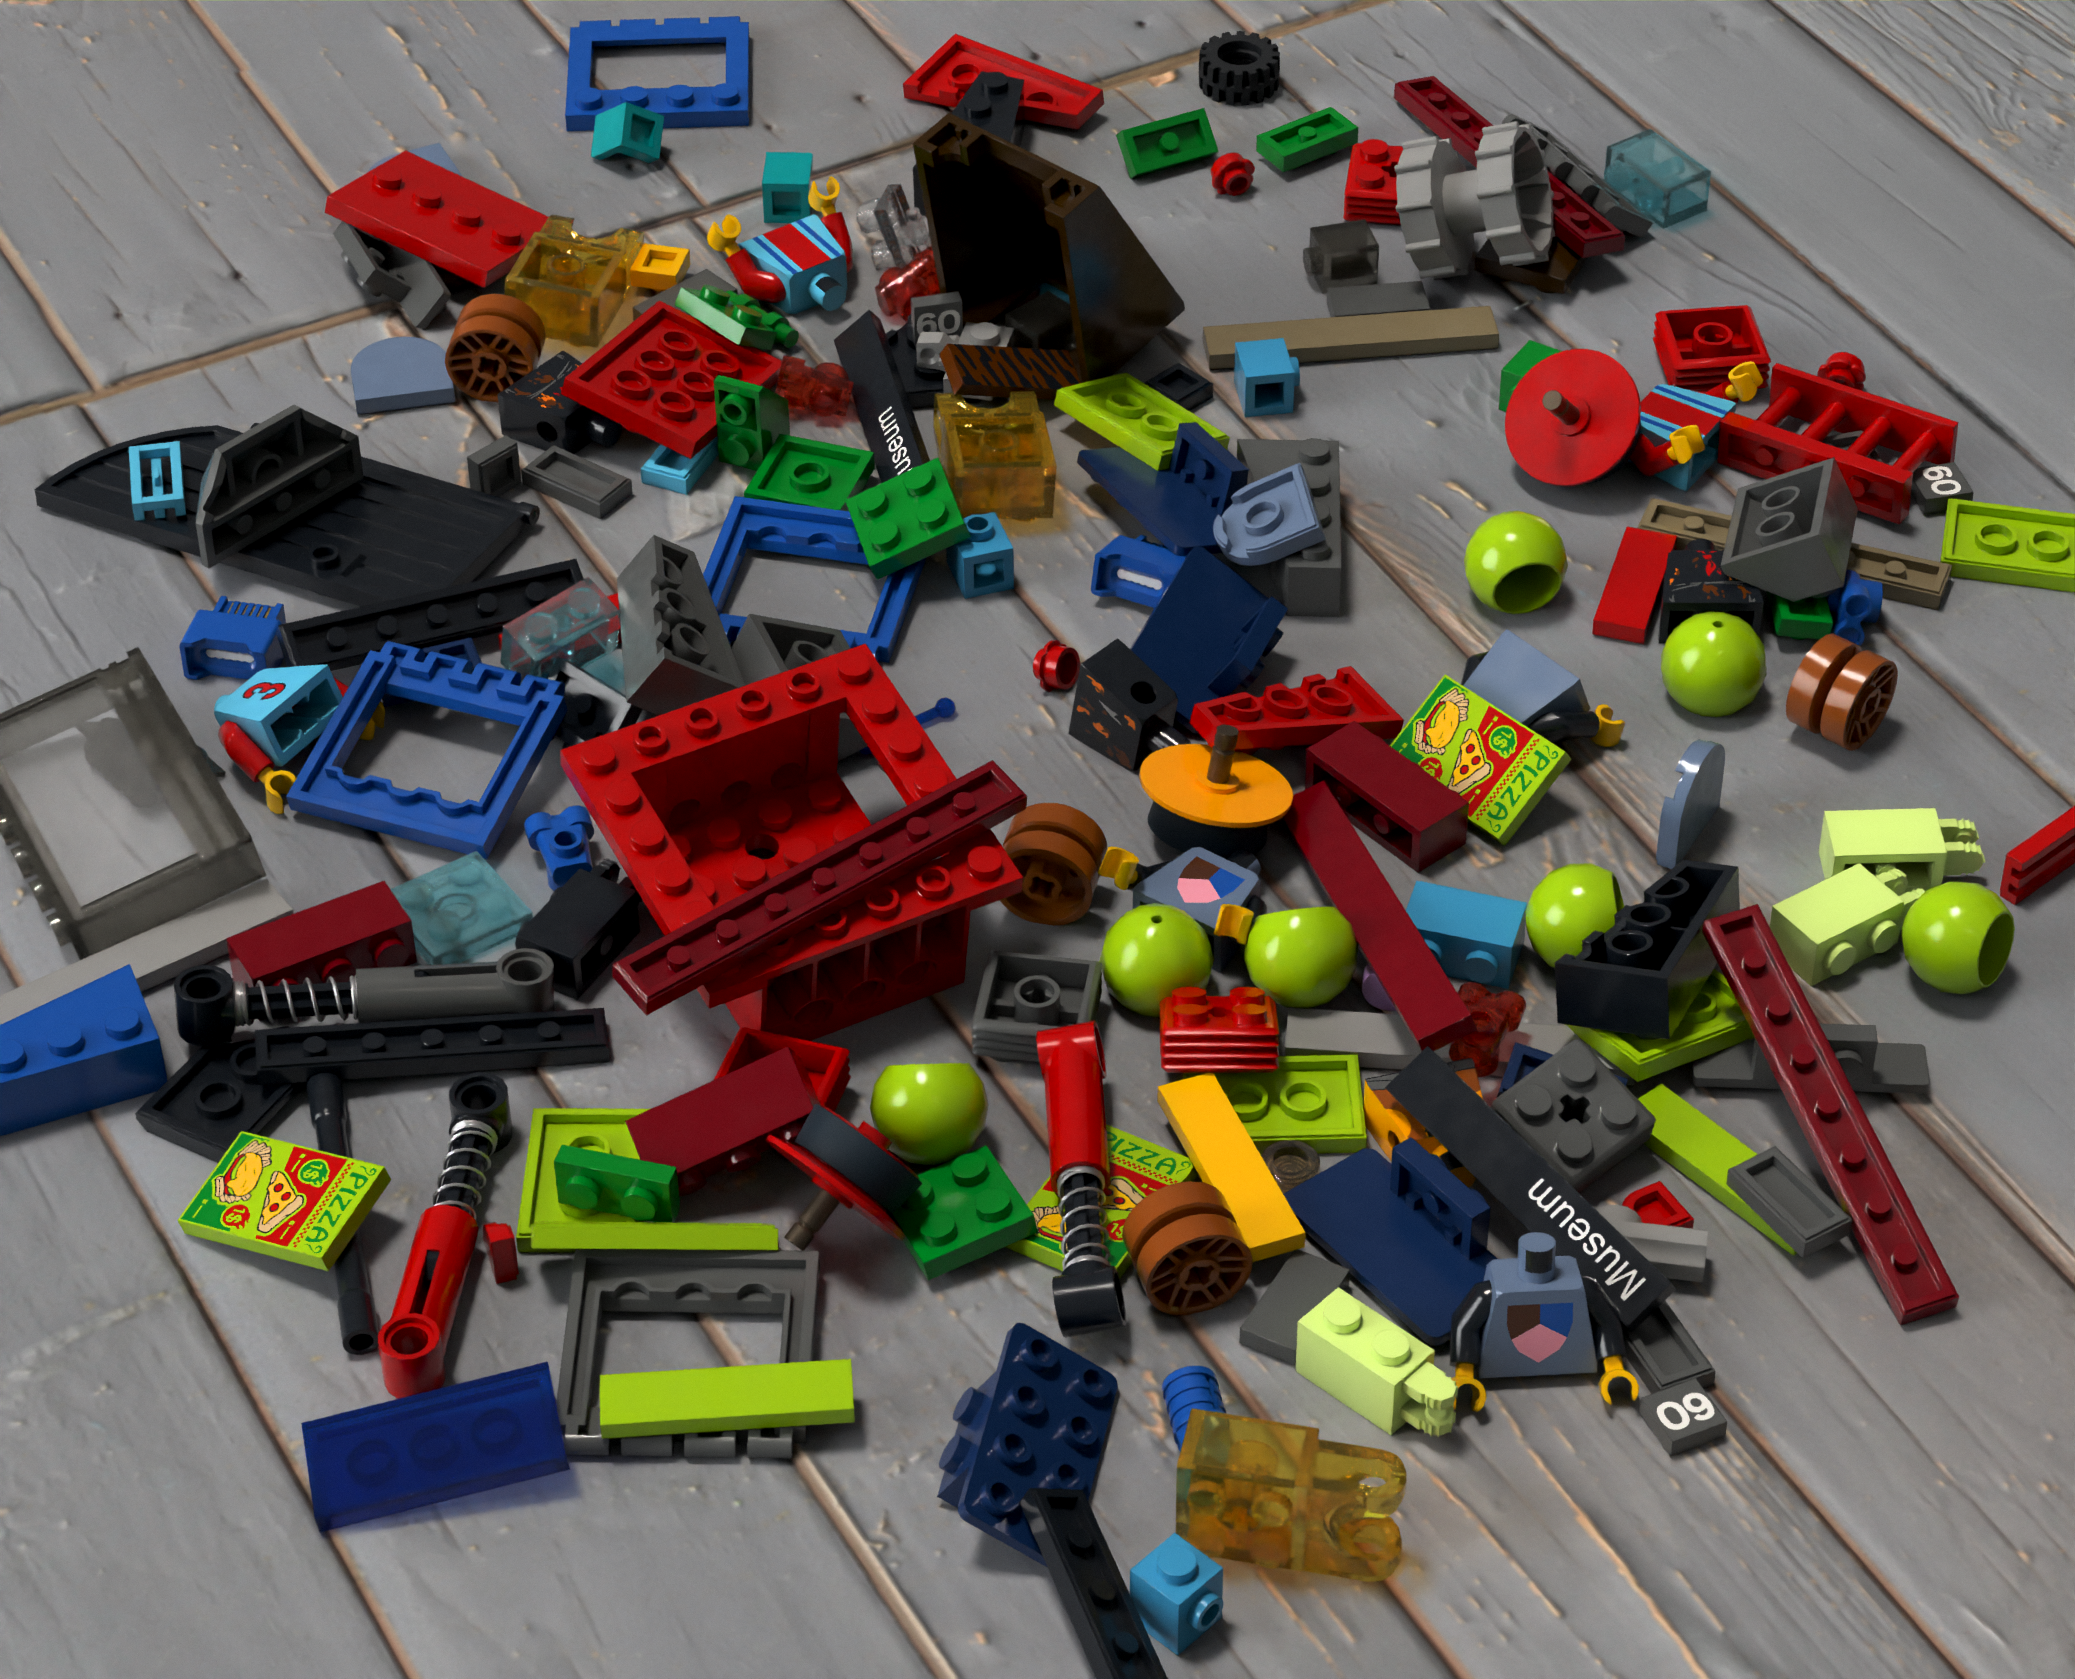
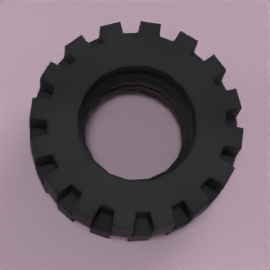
M1237 31V35L1225 32L1222 33L1221 38L1213 36L1209 38V43L1204 42L1199 53V87L1203 89V94L1207 97L1212 95L1213 101L1219 103L1222 100H1226V105L1233 106L1235 102H1241V105L1245 106L1250 105V101L1256 103L1263 102L1264 97L1271 98L1274 95V91L1278 90L1280 52H1278L1276 43L1271 44V39L1267 37L1260 39L1259 34L1253 32L1249 36L1245 35V31Z

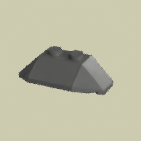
M292 405L216 448L201 479L195 522L202 565L211 568L363 479L359 437L313 413Z

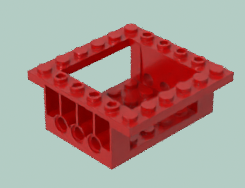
M866 643L560 750L561 767L664 936L871 825L837 773L840 713L846 712L907 806L957 779ZM988 829L944 853L940 858L920 866L696 989L709 1009L725 1003L740 1028L746 1027L808 1041L815 1040L964 983L971 911L1022 892L1023 876L992 830ZM757 848H766L773 851L776 855L762 860L748 853Z

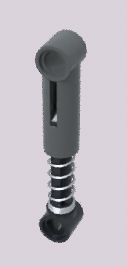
M521 948L509 951L498 961L361 968L356 969L355 976L351 975L349 977V982L336 983L334 978L330 976L326 983L312 984L311 980L306 977L303 984L288 985L287 981L282 979L279 986H264L263 982L258 980L255 987H248V983L244 981L241 983L239 981L234 982L228 972L217 966H194L182 971L175 979L174 995L177 1030L179 1036L185 1042L195 1046L208 1047L228 1040L234 1034L236 1026L239 1027L241 1025L243 1027L245 1024L251 1026L254 1019L268 1018L270 1023L274 1025L278 1018L292 1017L294 1022L298 1024L303 1016H316L318 1021L322 1022L326 1015H340L342 1020L345 1021L349 1014H353L354 1019H358L359 1023L554 1011V964L552 959L542 951Z

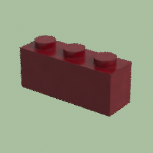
M1356 721L1349 723L1307 748L1305 789L1324 780L1350 823L1417 873L1466 844L1469 802L1463 799L1459 793L1449 789L1424 771L1420 765L1410 761L1389 746L1381 737L1374 735Z
M385 881L226 938L233 980L240 983L244 981L248 983V987H255L258 980L262 981L264 986H279L282 979L286 980L288 985L303 984L306 977L311 980L312 984L326 983L330 976L334 978L336 983L349 982V977L356 975V969L408 966L417 962L412 920Z
M787 1046L632 1117L625 1122L640 1160L677 1167L679 1197L703 1188L707 1184L706 1177L724 1169H727L730 1173L738 1172L759 1162L761 1159L759 1153L772 1148L766 1141L769 1135L796 1145L794 1141L814 1105L821 1106L802 1058Z

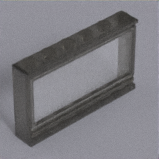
M139 647L126 652L128 658L119 663L114 661L108 664V668L103 670L99 668L0 713V835L7 847L14 843L18 844L17 847L10 849L20 873L24 880L35 876L36 879L29 882L28 885L41 912L53 910L54 913L46 916V919L59 946L62 947L71 943L79 960L180 917L267 876L251 835Z

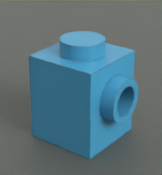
M1284 338L1235 343L1234 384L1244 417L1293 413L1294 387L1300 385V369L1297 357L1289 356Z
M996 513L973 514L964 518L971 537L946 548L947 564L964 599L1014 589L1013 546Z
M1173 1533L1130 1569V1596L1147 1633L1178 1656L1222 1618L1224 1605L1222 1599L1223 1567L1176 1533Z

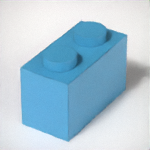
M1416 881L1406 912L1446 976L1509 989L1524 945L1527 902Z

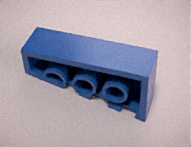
M130 964L0 1025V1136L157 1092L168 1081L160 1038Z

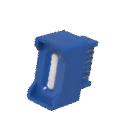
M1142 534L1136 539L1119 535L1095 554L1091 592L1100 597L1116 596L1155 608L1186 556L1175 555L1165 545L1146 541L1147 536Z
M221 596L213 611L198 610L179 644L184 676L192 680H199L209 675L249 680L263 669L280 668L284 656L276 630L278 625L286 624L284 605L277 603L273 607L262 604L228 601L227 596Z

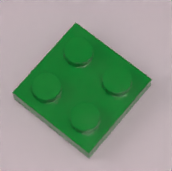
M779 434L744 491V497L849 511L845 500L861 493L875 469L874 452Z
M938 457L845 500L869 567L877 580L971 537L946 471Z
M987 1145L919 1174L918 1177L922 1185L892 1215L887 1213L905 1234L906 1237L903 1242L928 1281L1038 1233L1034 1214Z

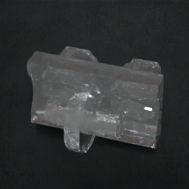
M901 183L891 184L886 187L881 198L863 202L856 213V219L861 232H881L884 238L883 240H876L871 249V258L876 271H896L900 283L914 282L916 278L915 268L926 260L928 254L933 252L927 218L921 215L918 207L910 209Z

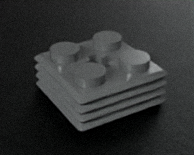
M1004 951L989 952L971 1024L973 1029L971 1034L973 1037L972 1053L979 1056H988L999 1062H1009L1015 1059L1039 1062L1036 1042L1037 1031L1096 1021L1102 994V963L1091 960Z
M1579 1039L1570 1042L1493 1100L1491 1107L1578 1193L1648 1141L1656 1122L1655 1116ZM1564 1114L1574 1115L1580 1118L1582 1123L1576 1119L1569 1120L1566 1123L1561 1118Z

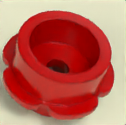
M1227 153L1219 157L1211 167L1212 186L1217 189L1220 195L1226 193L1232 196L1243 194L1254 180L1252 175L1255 172L1254 164L1249 159H1244L1239 153Z
M1838 352L1832 354L1827 359L1826 364L1821 365L1817 372L1818 377L1861 391L1864 389L1863 382L1866 380L1864 364L1857 356L1851 353Z
M1059 640L1049 641L1035 655L1033 673L1040 680L1041 688L1046 692H1051L1054 688L1069 689L1075 684L1079 676L1080 658L1078 652L1074 648L1060 644Z

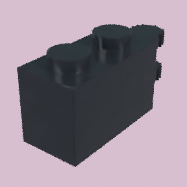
M603 859L590 872L579 869L564 886L558 887L552 893L546 905L531 920L523 923L516 935V949H536L544 952L552 959L554 964V991L576 1000L584 994L640 932L638 905L639 902H642V898L629 877H625L619 884L617 883L621 868L613 860Z

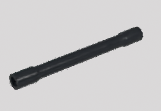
M332 1073L316 1074L309 1079L306 1087L311 1123L316 1130L318 1150L350 1158L345 1129L347 1115L341 1079ZM359 1227L334 1263L339 1293L337 1308L342 1344L345 1351L354 1355H364L374 1351L378 1347L379 1333L374 1299L369 1291L361 1230Z

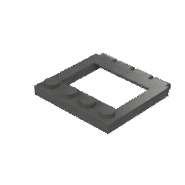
M575 1249L554 1416L556 1440H564L565 1455L610 1456L612 1440L621 1441L622 1456L673 1457L675 1441L684 1442L685 1457L736 1458L737 1443L744 1442L748 1443V1458H793L794 1443H807L808 1425L602 1439L600 1407H591L602 1311L783 1314L779 1363L813 1361L820 1274L819 1251Z

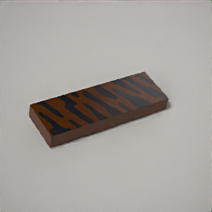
M947 344L939 353L954 395L1055 400L1058 389L1081 383L1067 350Z

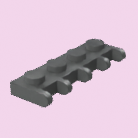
M1510 114L1503 119L1502 124L1518 121L1519 125L1531 124L1532 133L1540 149L1545 152L1544 160L1546 166L1549 167L1548 171L1569 189L1571 187L1575 194L1593 209L1597 210L1622 233L1627 231L1643 239L1653 222L1550 131L1514 114Z

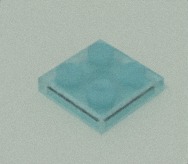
M477 851L390 889L412 920L415 949L428 965L461 963L515 938L523 923L533 918V912Z

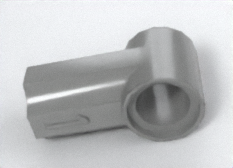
M1605 1205L1596 1209L1666 1278L1703 1282L1708 1230L1642 1223V1219L1637 1212L1622 1205Z

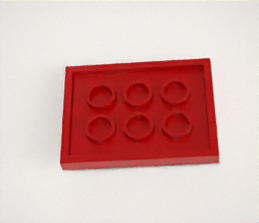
M406 150L328 195L325 207L326 214L483 288L559 241L563 223Z
M659 300L566 376L561 395L621 424L630 432L642 434L692 459L717 436L714 379L721 375L770 389L782 378L786 363L757 348L739 346L696 318Z

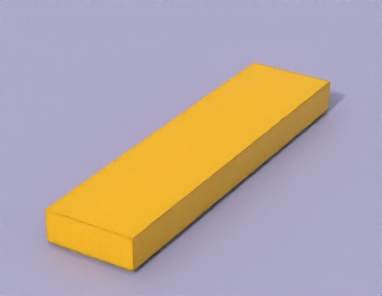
M1205 1073L1158 1086L1157 1101L1203 1183L1216 1187L1224 1195L1237 1226L1251 1252L1253 1262L1304 1248L1306 1233L1215 1075L1213 1073Z

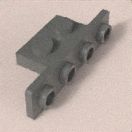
M341 222L333 235L343 249L341 257L358 273L357 282L373 296L380 297L383 293L398 301L414 326L421 330L426 329L433 318L442 312L451 296L450 291L433 265L348 223Z
M1819 1023L1854 1091L1920 1094L1928 1092L1930 1079L1924 1045L1878 1043L1876 1025ZM1756 1038L1746 1039L1736 1045L1691 1061L1692 1081L1695 1086L1781 1089Z

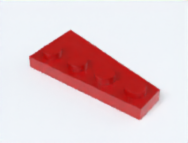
M954 34L903 83L904 98L956 107L981 71L988 73L1000 72L1008 77L1024 80L1025 120L1072 129H1079L1104 105L1103 89L958 34Z
M1352 666L1337 669L1336 677L1330 680H1326L1321 674L1303 677L1301 687L1293 689L1287 688L1282 683L1266 686L1261 697L1241 692L1194 704L1189 723L1207 741L1211 748L1214 746L1216 729L1219 725H1231L1237 728L1239 733L1234 749L1237 752L1239 749L1267 748L1280 750L1285 746L1314 745L1353 721H1356L1382 739H1395L1401 732L1404 719Z

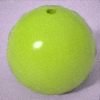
M1522 511L1503 512L1490 517L1479 525L1471 536L1464 556L1466 577L1471 590L1478 599L1489 608L1510 614L1528 613L1541 608L1551 601L1560 590L1568 568L1562 537L1554 527L1542 517Z
M1725 612L1696 614L1677 626L1666 640L1661 654L1663 684L1672 698L1691 713L1704 717L1731 715L1751 703L1761 690L1767 675L1764 644L1752 627L1737 616Z
M1592 863L1568 864L1549 872L1534 888L1525 911L1526 929L1534 951L1549 966L1555 968L1554 963L1566 953L1577 956L1583 951L1582 940L1595 930L1605 933L1615 925V914L1625 907L1615 874Z
M1947 882L1932 887L1915 901L1905 916L1902 926L1905 959L1924 983L1940 992L1970 994L1987 988L1998 979L2010 956L2015 930L2013 915L1996 893L1978 883Z
M1153 903L1140 905L1126 912L1113 924L1106 933L1099 962L1102 963L1101 970L1107 990L1114 998L1135 1013L1143 1016L1160 1017V1002L1165 997H1172V990L1180 987H1198L1206 990L1214 958L1205 929L1189 914L1172 905Z
M1336 907L1286 910L1259 915L1255 918L1245 945L1244 961L1251 981L1257 988L1265 991V996H1270L1276 1003L1287 1008H1313L1330 1002L1348 986L1357 968L1358 943L1351 923Z
M970 1063L889 1065L885 1067L874 1084L870 1111L874 1128L892 1142L888 1150L907 1162L937 1165L961 1156L974 1146L985 1128L989 1104L984 1082Z

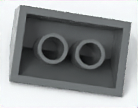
M1835 458L1738 488L1720 565L1724 574L1793 602L1808 597L1815 599L1823 598L1844 586L1858 508Z
M749 614L731 649L744 683L748 685L848 650L850 647L842 632L838 629ZM846 712L840 713L838 761L867 747V744Z

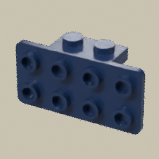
M1198 423L1179 424L1168 469L1157 471L1120 447L1081 450L1077 459V463L1090 475L1092 480L1099 483L1116 499L1120 506L1129 511L1142 524L1144 529L1151 532L1175 555L1187 556L1196 546L1203 547L1211 554H1223L1214 537V521L1217 515L1221 517L1233 503L1231 496L1247 485L1249 469Z
M1196 546L1187 554L1130 649L1176 693L1178 704L1175 719L1191 732L1199 734L1189 723L1194 704L1229 696L1239 684L1247 689L1256 680L1265 667V663L1259 659L1260 656L1266 657L1284 633L1277 627L1288 608L1273 596L1270 598L1266 597L1206 549Z
M1412 1137L1392 1148V1164L1378 1151L1364 1148L1284 1193L1304 1231L1343 1267L1350 1269V1273L1430 1345H1441L1450 1340L1452 1313L1473 1285L1484 1280L1487 1264L1494 1259H1498L1487 1250L1491 1207L1487 1204L1484 1197L1478 1191L1469 1189L1447 1169L1445 1163L1437 1155L1427 1152Z
M1016 1323L1007 1332L996 1372L978 1389L968 1388L955 1407L953 1420L958 1422L955 1436L945 1447L939 1461V1468L944 1470L937 1497L958 1508V1513L965 1522L1047 1567L1019 1502L1029 1488L1079 1489L1084 1491L1087 1500H1089L1118 1388L1116 1378L1110 1372L1024 1323Z

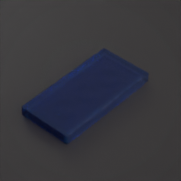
M548 1362L301 1423L314 1518L320 1533L570 1470L552 1374Z

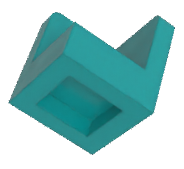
M628 102L596 115L591 157L602 160L619 152L646 163L658 160L660 158L664 116Z
M766 152L762 179L764 223H792L812 215V207L808 203L813 167L812 153Z

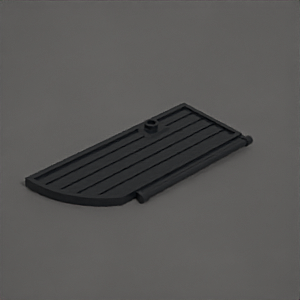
M254 423L251 426V428L257 426L260 423ZM219 425L200 426L164 431L113 445L67 466L34 489L37 506L201 557L195 523L201 479L215 449L243 433ZM180 441L186 515L176 516L175 508L165 509V518L155 519L154 510L145 511V520L135 521L131 497L129 447ZM170 456L161 457L164 495L173 494ZM361 456L363 479L219 563L362 607L472 582L522 532L521 529L526 524H536L539 519L540 509L533 504L526 502L517 503ZM151 458L141 459L144 497L153 496Z

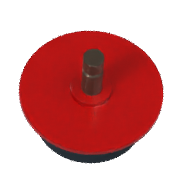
M1571 349L1555 353L1533 366L1519 381L1507 406L1505 434L1512 456L1518 465L1530 476L1554 486L1564 487L1590 484L1610 477L1630 459L1639 440L1641 403L1636 384L1628 371L1619 362L1599 351Z
M815 1104L794 1141L796 1145L772 1135L766 1138V1141L810 1176L812 1178L811 1182L820 1188L799 1216V1222H795L784 1236L785 1239L801 1251L807 1248L814 1238V1233L819 1232L839 1203L849 1210L851 1208L899 1241L905 1239V1234L887 1213L892 1215L922 1183L916 1173L887 1150L892 1142L874 1127L863 1121L857 1128L831 1109Z

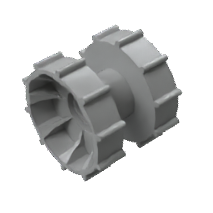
M1518 121L1483 127V137L1480 141L1479 149L1475 151L1477 170L1466 172L1465 165L1461 164L1457 153L1452 147L1451 138L1439 140L1438 136L1402 142L1403 151L1398 165L1394 166L1397 174L1396 211L1399 212L1401 228L1406 243V253H1410L1414 264L1419 269L1421 279L1433 277L1436 280L1469 274L1468 265L1472 252L1476 251L1474 233L1486 231V238L1490 239L1494 250L1498 254L1500 265L1513 264V266H1520L1549 260L1548 251L1551 246L1552 237H1555L1552 201L1554 193L1551 191L1544 160L1545 152L1540 149L1532 133L1531 124L1519 125Z

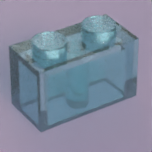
M1652 129L1645 130L1607 146L1604 180L1641 213L1663 229L1707 211L1711 171Z
M587 577L504 625L500 663L505 669L520 672L521 683L527 674L547 678L557 657L569 660L584 669L617 649L621 612L597 585Z

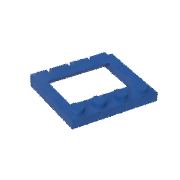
M740 16L709 17V23H700V17L664 18V25H656V19L620 20L619 26H612L611 20L580 21L579 27H570L565 111L566 130L594 131L596 115L625 102L663 115V128L749 126V22H740ZM726 42V83L709 87L674 85L669 88H643L639 86L612 90L592 88L594 46Z
M735 496L703 576L729 644H731L739 635L747 617L722 614V611L747 548L849 563L869 564L849 511ZM926 558L887 576L867 634L840 630L850 649L866 643L878 663L890 662Z
M387 641L380 652L370 650L286 795L289 807L293 811L488 859L568 710L564 699L565 684L529 674L525 676L521 683V674L517 671L478 663L473 670V663L470 660L433 651L429 652L425 658L423 649ZM384 694L520 726L479 802L469 799L463 803L444 800L440 792L421 787L413 791L393 787L391 780L369 775L364 779L344 775L342 768Z

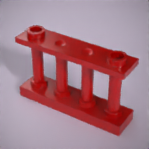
M1776 363L1772 367L1769 407L1756 420L1729 412L1720 421L1717 463L1768 479L1835 458L1858 511L1900 525L1909 515L1914 471L1924 460L1937 465L1954 462L1959 422ZM1788 415L1812 423L1801 435L1777 427ZM1833 430L1840 433L1863 431L1847 450L1822 442ZM1878 445L1903 453L1893 465L1868 458Z

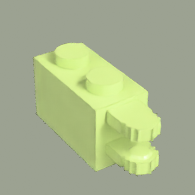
M1936 808L1824 811L1819 856L1825 880L1860 863L1874 876L1883 872L1887 873L1889 869L1901 870L1907 875L1906 878L1909 882L1904 893L1912 892L1913 889L1916 890L1917 888L1927 891L1932 887L1941 885L1945 875L1974 874L1975 871H1980L1979 869L1985 863L1981 847L1976 845L1979 836L1974 822H1970L1969 819L1963 820V818L1961 820L1938 819Z
M1858 863L1773 905L1770 929L1790 968L1810 986H1813L1833 975L1844 973L1852 965L1876 953H1883L1898 943L1900 930L1908 910L1926 891L1922 888H1917L1916 890L1913 889L1912 892L1904 893L1909 882L1906 878L1907 875L1901 870L1889 869L1887 873L1883 872L1874 876Z
M1339 1287L1298 1321L1297 1373L1389 1435H1393L1406 1422L1418 1430L1423 1429L1424 1434L1428 1433L1431 1437L1433 1435L1439 1437L1448 1432L1451 1433L1456 1419L1453 1405L1458 1394V1386H1456V1381L1451 1380V1377H1446L1445 1372L1434 1366L1435 1350Z

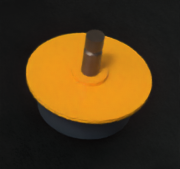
M1219 725L1217 727L1213 748L1205 744H1183L1169 746L1153 752L1142 762L1139 774L1142 788L1154 800L1148 814V825L1161 841L1184 853L1191 848L1202 847L1225 859H1228L1237 849L1248 850L1254 855L1265 846L1268 824L1285 816L1291 808L1293 800L1292 788L1286 778L1269 764L1246 753L1235 752L1234 749L1239 731L1231 725Z

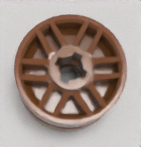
M486 294L472 299L464 306L459 315L445 355L446 370L453 383L465 394L475 399L498 402L497 394L537 368L546 340L545 327L541 318L529 305L512 296Z
M1827 634L1813 645L1795 673L1786 701L1787 718L1790 722L1812 733H1821L1826 740L1849 751L1856 750L1875 733L1889 709L1897 685V666L1893 661L1872 651H1862L1859 645L1836 634Z
M1038 803L1026 807L1025 810L1016 814L1012 819L1003 843V848L1023 876L1022 892L1000 901L1013 914L1029 922L1052 926L1074 922L1081 918L1091 905L1100 877L1098 871L1108 849L1105 835L1092 818L1071 806L1059 803Z
M1189 1181L1171 1184L1158 1189L1142 1199L1132 1209L1124 1223L1122 1232L1124 1245L1137 1270L1149 1301L1162 1312L1172 1315H1190L1211 1310L1232 1298L1244 1286L1250 1276L1253 1264L1251 1252L1237 1226L1224 1195L1210 1184Z

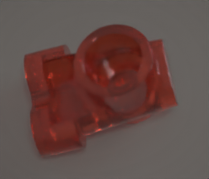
M932 245L916 254L914 260L903 268H889L881 276L879 284L875 286V292L879 307L888 317L898 313L903 320L908 322V316L911 314V298L940 294Z
M787 355L783 356L775 393L788 399L789 413L794 414L795 409L812 411L821 417L831 415L846 417L854 382L849 380V376L843 367L835 363L826 362L811 368L805 366L806 360Z
M1468 982L1460 986L1458 995L1470 1012L1477 1030L1452 1042L1449 1048V1056L1452 1061L1472 1057L1479 1078L1492 1074L1498 1068L1500 1045L1507 1032L1518 1029L1526 1010V1001L1520 994L1513 991H1502L1495 994L1489 992L1478 983Z

